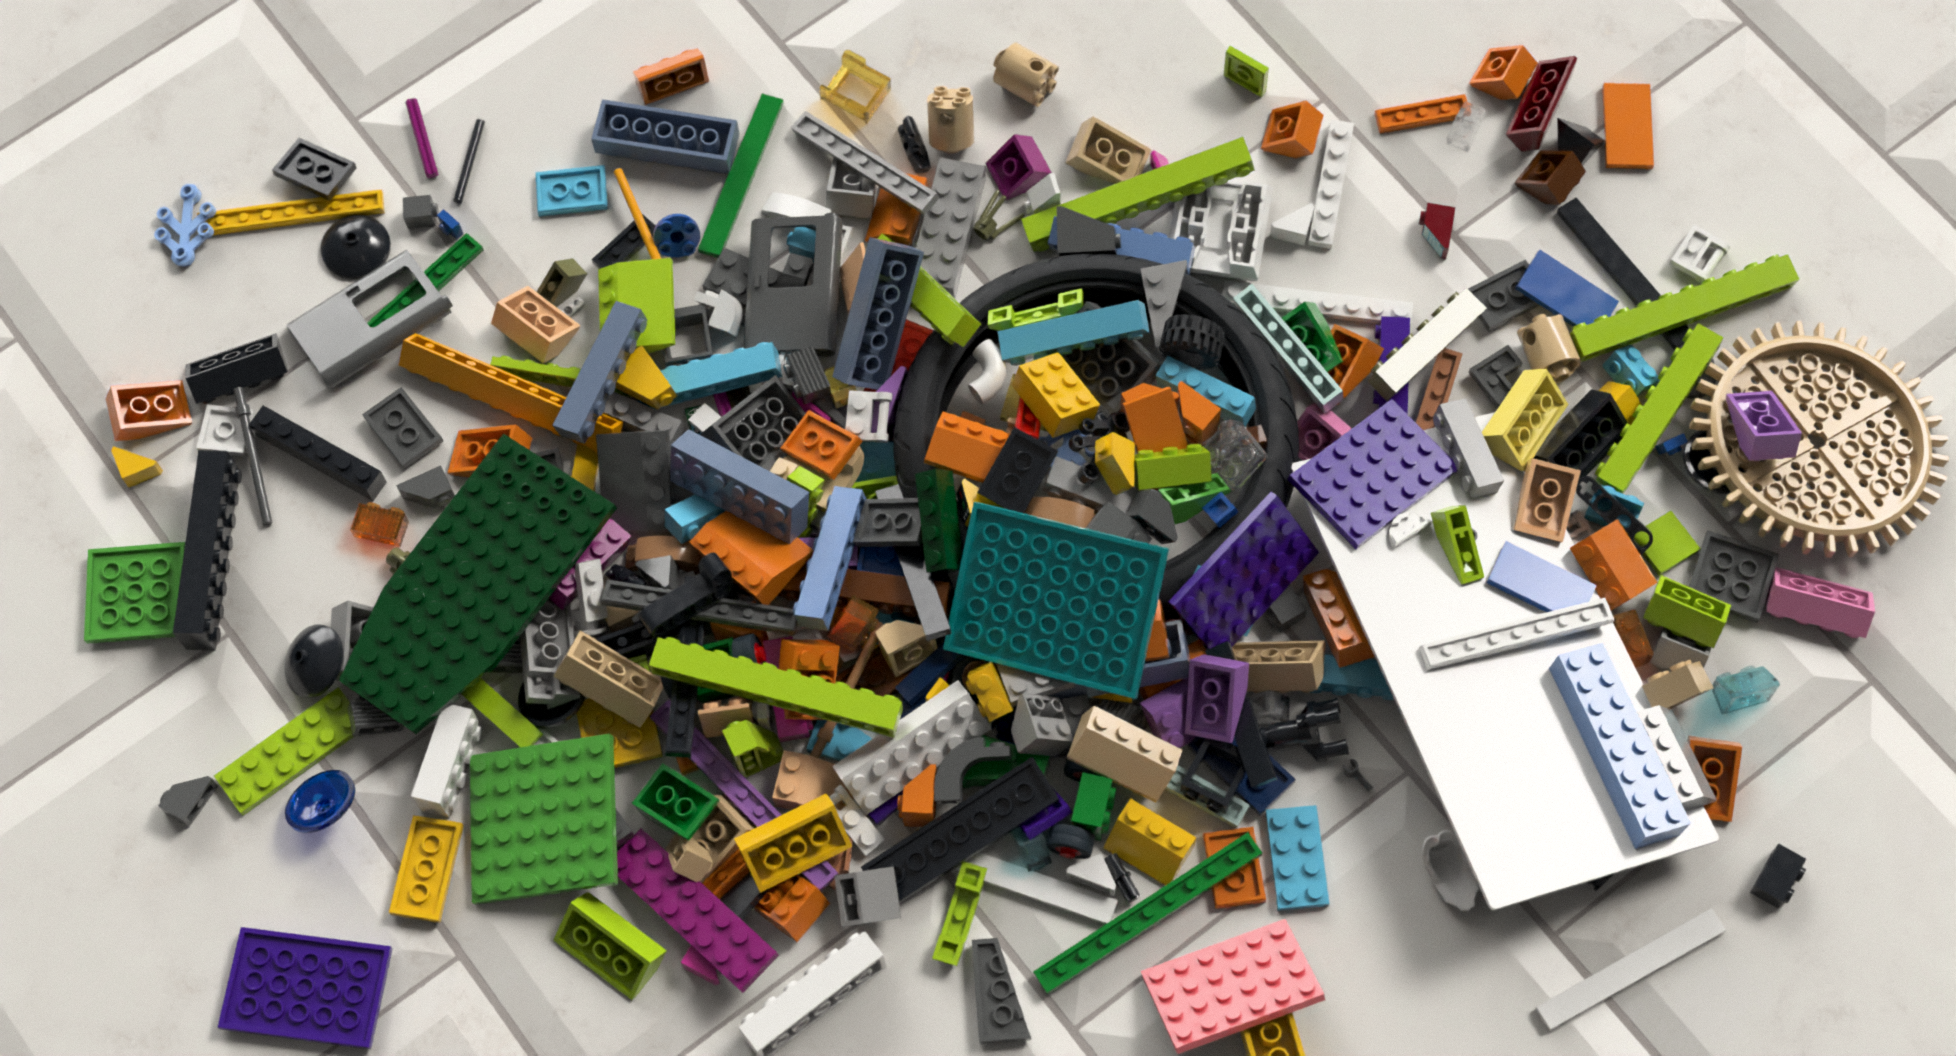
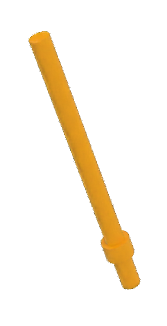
M618 168L613 173L651 259H661L623 170Z

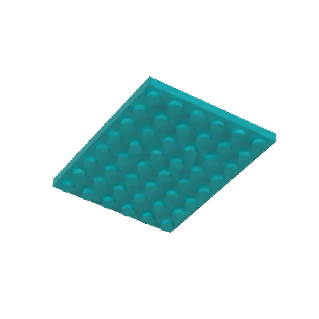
M973 502L949 618L951 634L946 635L943 649L1135 699L1138 696L1169 549L988 504Z

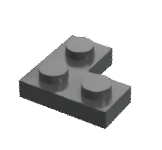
M1507 345L1470 368L1468 373L1498 409L1513 387L1506 376L1520 368L1523 362L1511 347Z

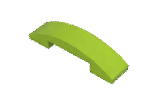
M1081 288L1058 294V303L1014 313L1012 305L989 310L988 327L989 329L1002 331L1073 315L1083 307V290Z
M481 678L472 688L469 686L461 693L462 696L519 747L533 746L543 735L540 730Z
M967 862L962 863L946 920L932 957L933 960L957 967L976 913L987 868Z

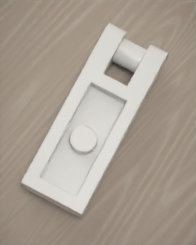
M839 785L834 789L835 793L829 798L834 806L841 800L846 805L840 811L836 808L848 837L853 840V843L860 852L866 856L885 839L849 796L843 786Z

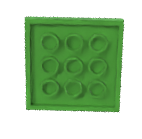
M185 542L88 549L84 641L87 644L176 637L173 634Z

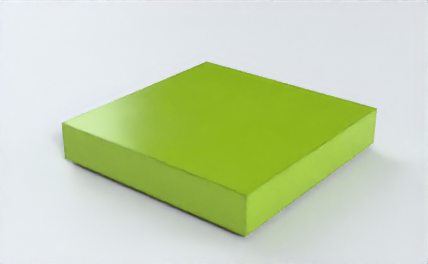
M1229 46L1225 53L1223 75L1259 97H1263L1267 90L1269 67Z
M1672 511L1646 525L1653 534V543L1643 553V556L1659 576L1692 557L1701 549ZM1641 531L1635 535L1634 539L1636 543L1644 545L1649 541V535Z

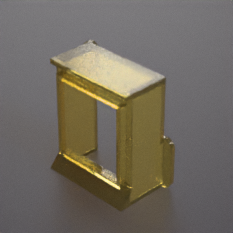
M845 50L841 56L842 66L828 86L823 84L820 86V100H827L868 124L890 92L891 78L865 65V58L850 50ZM850 73L878 88L866 107L837 92Z

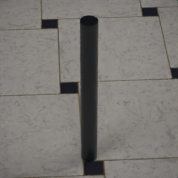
M476 119L453 199L454 202L459 204L463 202L485 121L482 119Z

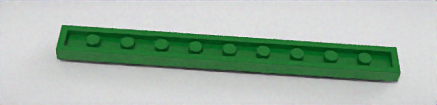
M1247 832L1033 971V974L1047 995H1049L1261 857L1262 851Z

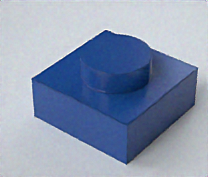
M443 209L437 214L440 222L439 228L447 236L451 234L456 240L464 234L460 223Z
M1683 433L1656 445L1655 448L1659 455L1667 452L1670 456L1682 450L1681 445L1687 443V438Z
M1222 492L1202 507L1204 512L1219 528L1238 513L1235 506Z

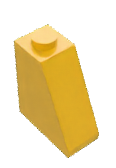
M641 345L635 349L626 362L625 371L619 375L615 388L657 410L669 405L677 397L672 386L644 347Z

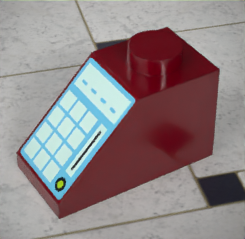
M1427 203L1426 211H1421L1419 225H1423L1422 235L1441 259H1446L1456 207Z

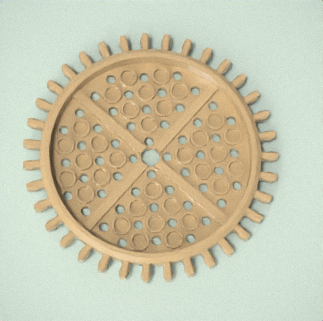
M1796 321L1792 327L1793 336L1785 337L1780 322L1775 323L1770 330L1774 339L1771 341H1767L1760 328H1756L1750 336L1756 347L1751 349L1741 336L1733 343L1732 346L1741 355L1738 359L1723 348L1717 358L1728 369L1724 371L1712 362L1707 367L1704 373L1719 381L1716 386L1703 379L1700 380L1696 390L1711 396V399L1706 401L1695 398L1690 409L1707 413V419L1693 418L1689 424V429L1707 432V438H1696L1691 445L1692 450H1710L1711 457L1703 458L1698 468L1699 470L1716 467L1719 475L1711 480L1708 487L1711 490L1726 484L1732 493L1727 495L1722 505L1726 508L1739 500L1746 507L1740 516L1739 522L1743 524L1749 521L1752 515L1755 514L1764 521L1759 529V536L1763 538L1774 526L1783 531L1780 538L1781 547L1785 548L1791 541L1792 536L1795 535L1803 538L1802 554L1806 555L1813 548L1814 540L1823 541L1826 558H1831L1836 552L1835 542H1844L1848 557H1854L1858 552L1856 540L1859 539L1864 540L1870 554L1875 553L1880 547L1875 537V534L1879 532L1890 546L1894 545L1898 541L1899 536L1891 527L1893 524L1896 523L1907 535L1912 533L1917 527L1905 515L1907 512H1910L1923 522L1930 511L1916 502V500L1920 498L1934 505L1939 499L1940 495L1926 488L1925 485L1928 482L1941 487L1946 481L1947 476L1930 471L1931 465L1944 467L1949 461V456L1932 453V447H1943L1948 438L1943 435H1930L1929 428L1937 427L1943 420L1942 416H1924L1922 409L1929 407L1934 399L1932 396H1927L1916 400L1912 391L1917 388L1921 380L1918 377L1905 384L1898 377L1906 365L1903 361L1895 364L1892 369L1888 368L1881 362L1886 357L1887 348L1882 347L1873 357L1863 351L1867 345L1868 337L1863 335L1856 342L1855 347L1844 343L1846 328L1843 327L1837 332L1834 340L1824 338L1825 328L1824 323L1821 322L1815 327L1813 336H1805L1802 321ZM1751 380L1756 381L1757 384H1753ZM1784 388L1789 389L1791 393L1786 392ZM1732 390L1738 393L1773 391L1802 432V441L1799 443L1796 457L1766 459L1764 462L1749 461L1739 446L1734 425L1728 422V419L1732 420L1727 405L1726 394H1733ZM1851 405L1856 406L1857 410L1853 409ZM1833 415L1837 416L1839 420L1834 419ZM1866 424L1871 425L1872 428H1868ZM1900 432L1904 433L1906 437L1901 436ZM1847 434L1852 435L1854 439L1849 438ZM1809 435L1821 436L1825 445L1814 449V445L1810 443L1807 437ZM1881 443H1885L1887 447H1883ZM1862 453L1867 454L1869 458L1864 457ZM1810 455L1815 456L1816 460H1813ZM1791 466H1795L1798 470H1793ZM1738 468H1742L1745 473L1740 472ZM1878 472L1882 473L1884 477L1879 476ZM1825 474H1828L1831 479H1828ZM1772 476L1777 477L1779 481H1775ZM1806 483H1809L1813 490L1808 489ZM1859 483L1864 484L1865 488L1861 487ZM1753 487H1757L1760 492L1755 491ZM1893 491L1897 492L1899 496L1894 495ZM1840 493L1844 494L1846 498L1841 497ZM1787 496H1791L1795 500H1789ZM1874 502L1879 503L1880 507L1876 506ZM1821 504L1826 505L1828 509H1824ZM1855 513H1859L1862 518L1857 517ZM1802 515H1806L1809 520L1804 519Z

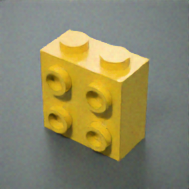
M988 661L970 670L966 684L970 693L977 695L979 699L977 707L983 718L987 716L991 722L1013 711L1014 707L1011 706L994 662Z

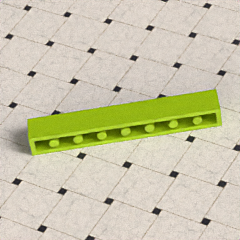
M881 234L878 238L881 240L894 242L884 234ZM920 266L910 306L920 313V316L930 323L934 330L942 334L941 337L951 345L956 342L964 347L981 323Z
M1699 323L1694 330L1689 329L1682 340L1685 344L1681 349L1677 347L1670 358L1673 361L1670 367L1664 366L1657 378L1660 382L1656 387L1652 385L1645 396L1648 399L1645 405L1639 404L1632 416L1635 420L1631 425L1627 423L1620 434L1623 437L1620 443L1612 445L1607 454L1610 458L1606 464L1601 462L1595 471L1596 480L1601 485L1611 486L1617 492L1625 493L1720 348L1724 337Z

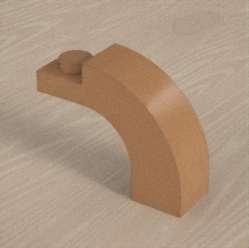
M1053 497L1032 498L1024 512L1025 514L1086 528L1095 516L1094 509L1073 501Z
M647 536L637 538V544L627 547L625 568L633 572L638 571L639 569L635 563L639 560L671 555L681 570L686 572L694 571V574L697 575L700 574L698 565L703 557L689 543L691 540L681 544L673 536Z

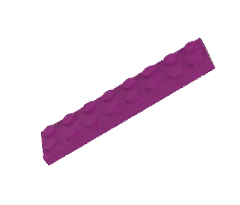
M640 828L634 834V837L626 842L617 852L618 878L738 990L744 993L777 959L779 954L700 881L695 882L673 871L668 857L669 853Z

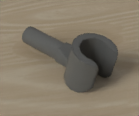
M1350 759V764L1355 769L1348 770L1343 765L1345 776L1355 778L1368 792L1371 791L1373 787L1359 772L1358 762Z

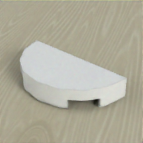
M1411 512L1398 515L1392 521L1388 531L1391 546L1395 549L1430 527L1433 522L1425 515L1410 514Z

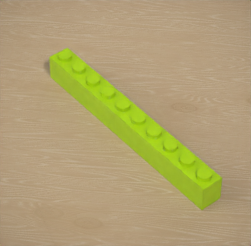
M1240 137L1057 206L1065 207L1106 224H1116L1117 221L1134 218L1144 211L1156 210L1163 204L1180 201L1183 197L1190 194L1202 193L1206 188L1214 185H1223L1233 178L1245 177L1250 172L1255 171L1244 137ZM1057 206L1021 219L1033 252L1045 251L1050 248L1048 240L1054 216H1057Z
M1776 254L1767 258L1764 263L1758 264L1753 262L1745 266L1744 270L1737 272L1734 269L1724 273L1721 278H1708L1702 281L1699 286L1694 287L1691 284L1680 289L1679 293L1672 294V292H1668L1658 297L1659 300L1653 302L1645 300L1639 303L1636 308L1630 310L1629 307L1620 309L1615 313L1616 315L1611 317L1607 315L1600 316L1594 320V323L1588 325L1585 322L1577 324L1572 328L1570 336L1581 362L1663 334L1685 324L1688 325L1790 289L1800 278L1789 255L1779 257Z
M671 637L657 639L649 663L651 674L893 738L895 737L903 711L902 702L892 695H884L882 697L875 695L869 689L861 688L856 690L842 682H836L835 684L825 682L826 680L819 676L806 677L793 669L784 671L777 669L775 665L770 663H762V665L753 663L747 657L739 656L734 658L724 651L714 650L712 652L704 650V647L698 644L691 643L690 646L681 644L679 640Z

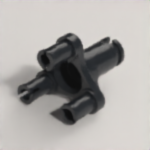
M1338 698L1317 703L1315 700L1306 702L1304 710L1301 714L1296 715V719L1270 724L1269 727L1260 726L1267 751H1269V748L1279 749L1302 744L1318 763L1327 761V758L1349 755L1346 739L1324 744V742H1321L1319 727L1341 723L1339 718L1341 709Z

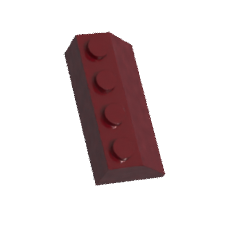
M1576 56L1538 62L1506 132V136L1521 152L1539 150L1573 75L1578 59Z

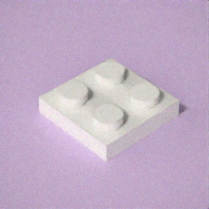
M206 406L197 450L228 451L230 455L246 457V445L240 418L236 416L235 407ZM250 409V422L256 415L254 409Z

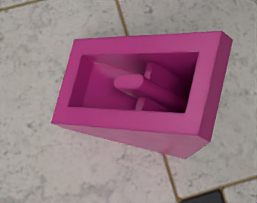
M690 946L681 961L683 968L713 985L720 984L716 968L696 949Z

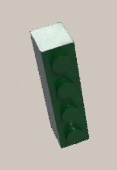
M933 469L915 473L926 573L945 574L959 571L962 560V548L953 471Z

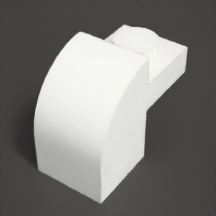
M706 290L705 294L697 291L694 300L699 304H705L706 307L714 309L708 325L718 331L737 337L743 321V309L740 302L724 290H721L720 294Z

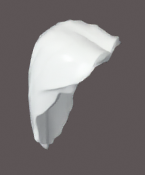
M1442 830L1437 836H1428L1425 838L1422 846V857L1436 889L1442 894L1446 903L1457 906L1461 912L1465 910L1470 911L1475 906L1474 899L1479 891V886L1456 834L1449 830Z

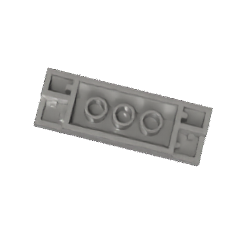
M548 598L520 635L526 703L547 704V709L580 697L579 691L553 677L574 641L570 603L562 610Z

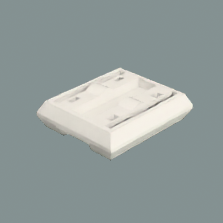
M1228 180L1227 183L1220 186L1214 185L1206 188L1202 193L1195 194L1190 218L1184 217L1188 196L1175 202L1169 238L1176 239L1180 237L1182 222L1189 223L1187 238L1195 246L1190 273L1250 282L1258 281L1273 187L1265 184ZM1253 202L1259 203L1256 227L1249 226ZM1248 232L1255 233L1250 263H1243Z

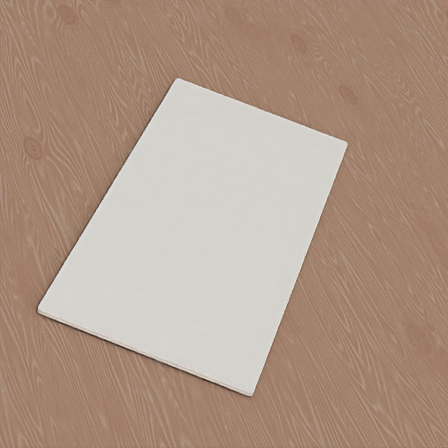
M1494 413L1475 417L1481 432ZM1434 427L1423 430L1452 459L1449 451L1443 445V438L1439 429ZM1493 456L1504 479L1497 493L1470 499L1468 492L1462 486V479L1457 471L1406 511L1419 516L1425 515L1432 521L1430 512L1449 506L1466 505L1471 527L1478 533L1475 542L1485 576L1466 584H1460L1436 537L1433 523L1430 527L1395 549L1391 546L1388 538L1390 523L1358 549H1355L1302 495L1491 910L1504 908L1703 847L1718 840V834L1704 806L1685 811L1691 824L1680 836L1637 849L1634 848L1549 670V667L1559 654L1603 643L1636 711L1652 708L1642 688L1643 683L1613 623L1427 671L1419 651L1420 644L1546 613L1486 583L1505 541L1590 582L1570 550V547L1574 544L1567 529L1562 543L1514 530L1525 471H1520ZM1310 459L1293 463L1291 467L1292 473ZM1594 590L1590 601L1601 599L1596 590Z

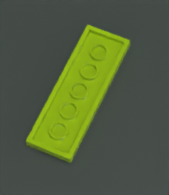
M339 687L214 775L242 816L353 738L348 714L350 702Z

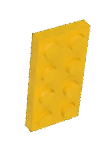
M413 815L389 909L390 915L441 922L464 827L462 823Z

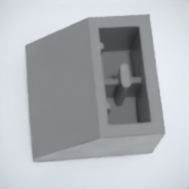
M1022 693L1019 696L1011 728L1018 753L1056 756L1072 744L1071 729L1059 697Z
M894 867L834 876L842 927L901 918Z

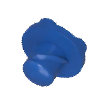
M684 214L665 216L654 228V244L663 256L677 258L692 255L700 241L699 227L694 219Z

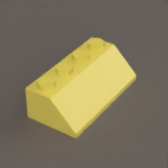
M1547 369L1524 370L1482 431L1492 455L1520 471H1525L1527 461L1535 456L1569 405Z

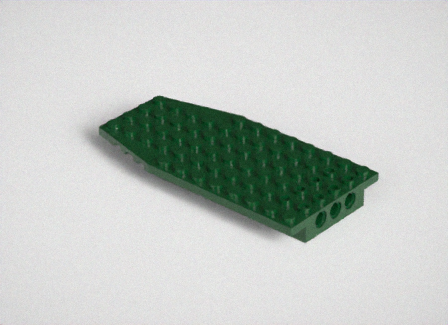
M503 434L383 587L339 681L416 735L439 716L443 708L449 703L453 704L460 698L459 695L469 686L472 688L477 684L482 675L487 671L490 673L497 667L616 511V505Z

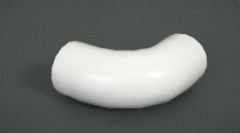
M991 339L985 340L974 350L973 356L981 364L983 372L968 385L974 398L982 405L993 398L1002 388L1007 375L1006 361L1002 360L1001 351Z

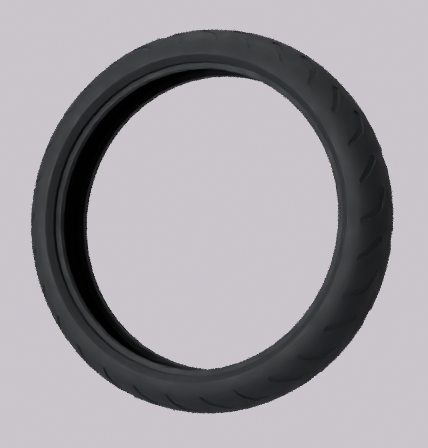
M1105 253L1059 256L1034 262L1007 272L984 284L964 298L960 304L981 323L980 327L964 347L956 342L951 345L941 337L942 334L934 330L917 352L901 390L895 417L893 453L895 472L903 498H918L915 473L940 469L925 464L924 459L942 412L947 413L948 406L956 389L977 362L973 356L974 350L979 344L988 339H991L995 345L999 343L998 331L988 327L989 310L1012 305L1014 313L1058 303V294L1082 288L1083 306L1087 301L1105 308L1139 300L1145 304L1147 320L1150 321L1141 269L1163 264L1143 258ZM1186 273L1183 277L1181 290L1178 294L1172 317L1175 315H1195L1209 319L1223 329L1225 339L1217 366L1233 387L1255 397L1256 410L1248 422V427L1262 426L1267 439V448L1251 452L1252 462L1248 476L1239 496L1233 504L1238 513L1220 528L1216 526L1191 548L1166 562L1158 599L1161 602L1166 622L1180 617L1168 601L1193 576L1197 566H1202L1270 492L1276 494L1285 507H1288L1294 486L1287 479L1292 474V464L1298 462L1299 454L1298 424L1294 401L1283 368L1278 362L1273 349L1259 329L1234 303L1212 287ZM956 499L963 555L968 527L964 524L959 502Z

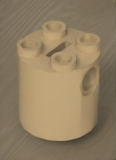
M1017 42L1000 51L994 60L993 66L996 69L993 82L1036 107L1042 104L1046 93H1052L1056 87L1057 81L1054 78L1059 71V66Z
M945 86L935 87L934 92L927 97L929 144L933 148L946 153L960 152L974 143L973 96L967 87L948 89Z
M1545 314L1535 316L1532 319L1533 323L1517 331L1532 370L1547 369L1555 383L1563 382L1581 364L1562 315L1546 317Z

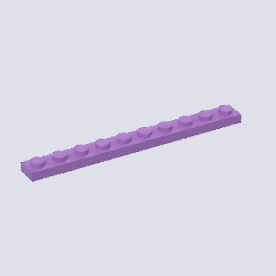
M669 700L650 715V719L666 736L671 704ZM694 726L692 754L689 759L756 828L781 816ZM826 860L801 872L820 891H823L835 880L834 876L839 875Z

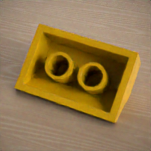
M1130 798L1117 818L1103 849L1112 854L1117 853L1118 857L1163 885H1167L1175 879L1195 847L1196 837Z

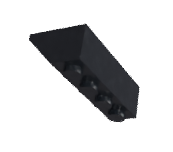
M277 333L186 364L185 379L195 403L202 402L203 404H208L216 400L218 396L224 394L225 396L234 395V388H244L247 386L248 388H254L259 386L264 380L282 378L285 375L284 373L288 372L279 338Z
M1591 389L1551 430L1533 458L1580 470V479L1583 476H1587L1608 454L1614 443H1619L1623 438L1620 434L1628 422L1611 393Z

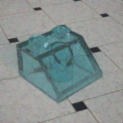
M1752 665L1741 669L1736 674L1731 675L1730 672L1718 675L1712 685L1714 688L1712 692L1721 714H1726L1770 701L1780 683L1764 666L1755 668Z

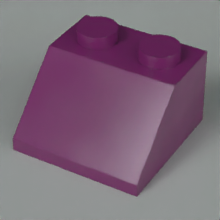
M1014 134L985 163L1001 194L1006 196L1005 200H1010L1026 193L1031 187L1052 173L1032 136Z

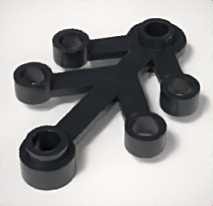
M1124 412L1111 413L1105 420L1085 418L1079 424V430L1084 435H1090L1094 430H1108L1106 435L1114 432L1128 439L1126 433L1130 428ZM1074 435L1069 440L1068 446L1072 451L1079 452L1084 447H1095V441L1104 436L1082 437L1081 435ZM1095 453L1090 461L1084 463L1078 470V479L1083 484H1092L1100 477V471L1095 464Z

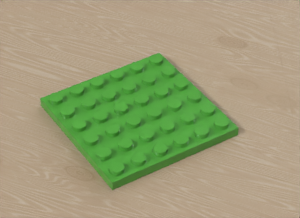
M611 734L471 756L470 811L473 904L479 905L618 885L614 741Z

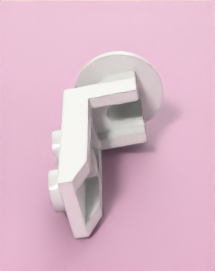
M600 559L576 563L575 578L580 610H571L572 620L575 622V628H573L574 636L576 637L580 630L589 636L602 634L607 630V625L598 624V620L608 618L607 607L602 605L600 601L604 591Z

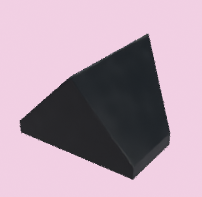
M1557 118L1558 151H1573L1583 166L1604 144L1605 140L1587 127Z

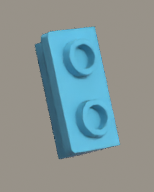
M1632 344L1615 350L1602 365L1615 383L1630 385L1637 397L1643 391L1650 389L1652 385L1656 387L1660 382L1657 379L1658 375L1654 368L1649 366Z
M1603 486L1637 518L1639 517L1644 502L1639 501L1633 495L1617 492L1611 486ZM1598 489L1597 493H1594L1591 502H1594L1595 498L1603 493L1600 489ZM1601 498L1598 501V507L1602 511H1608L1612 507V501L1609 498ZM1590 506L1588 507L1584 516L1585 519L1604 527L1608 525ZM1623 514L1617 517L1623 528L1630 525L1631 520L1629 516Z

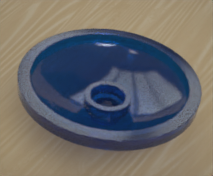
M328 770L308 778L297 787L287 802L285 808L287 823L292 829L301 833L318 832L334 825L351 807L356 790L354 781L346 772L340 770Z

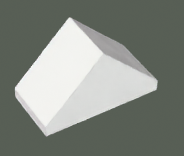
M1311 203L1271 223V237L1305 246L1313 217L1314 205Z
M1102 854L1072 865L1066 871V879L1113 897L1116 893V884Z

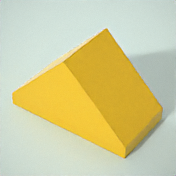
M1607 381L1599 391L1611 393L1628 424L1631 425L1635 420L1632 416L1639 404L1642 405L1630 385Z
M114 446L111 449L121 478L129 488L159 476L163 472L155 460Z

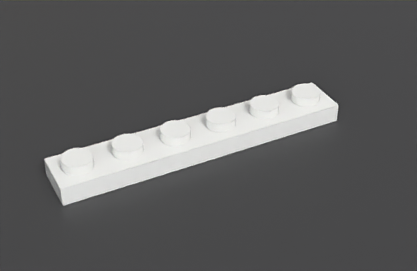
M1331 119L1308 245L1332 248L1354 123Z

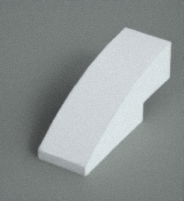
M773 192L761 212L772 218L822 216L826 213H832V210L803 198ZM806 227L812 230H816V227Z

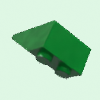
M1304 301L1282 317L1283 321L1327 373L1343 362L1328 323L1316 303Z
M662 763L632 804L644 817L656 825L689 841L720 800Z

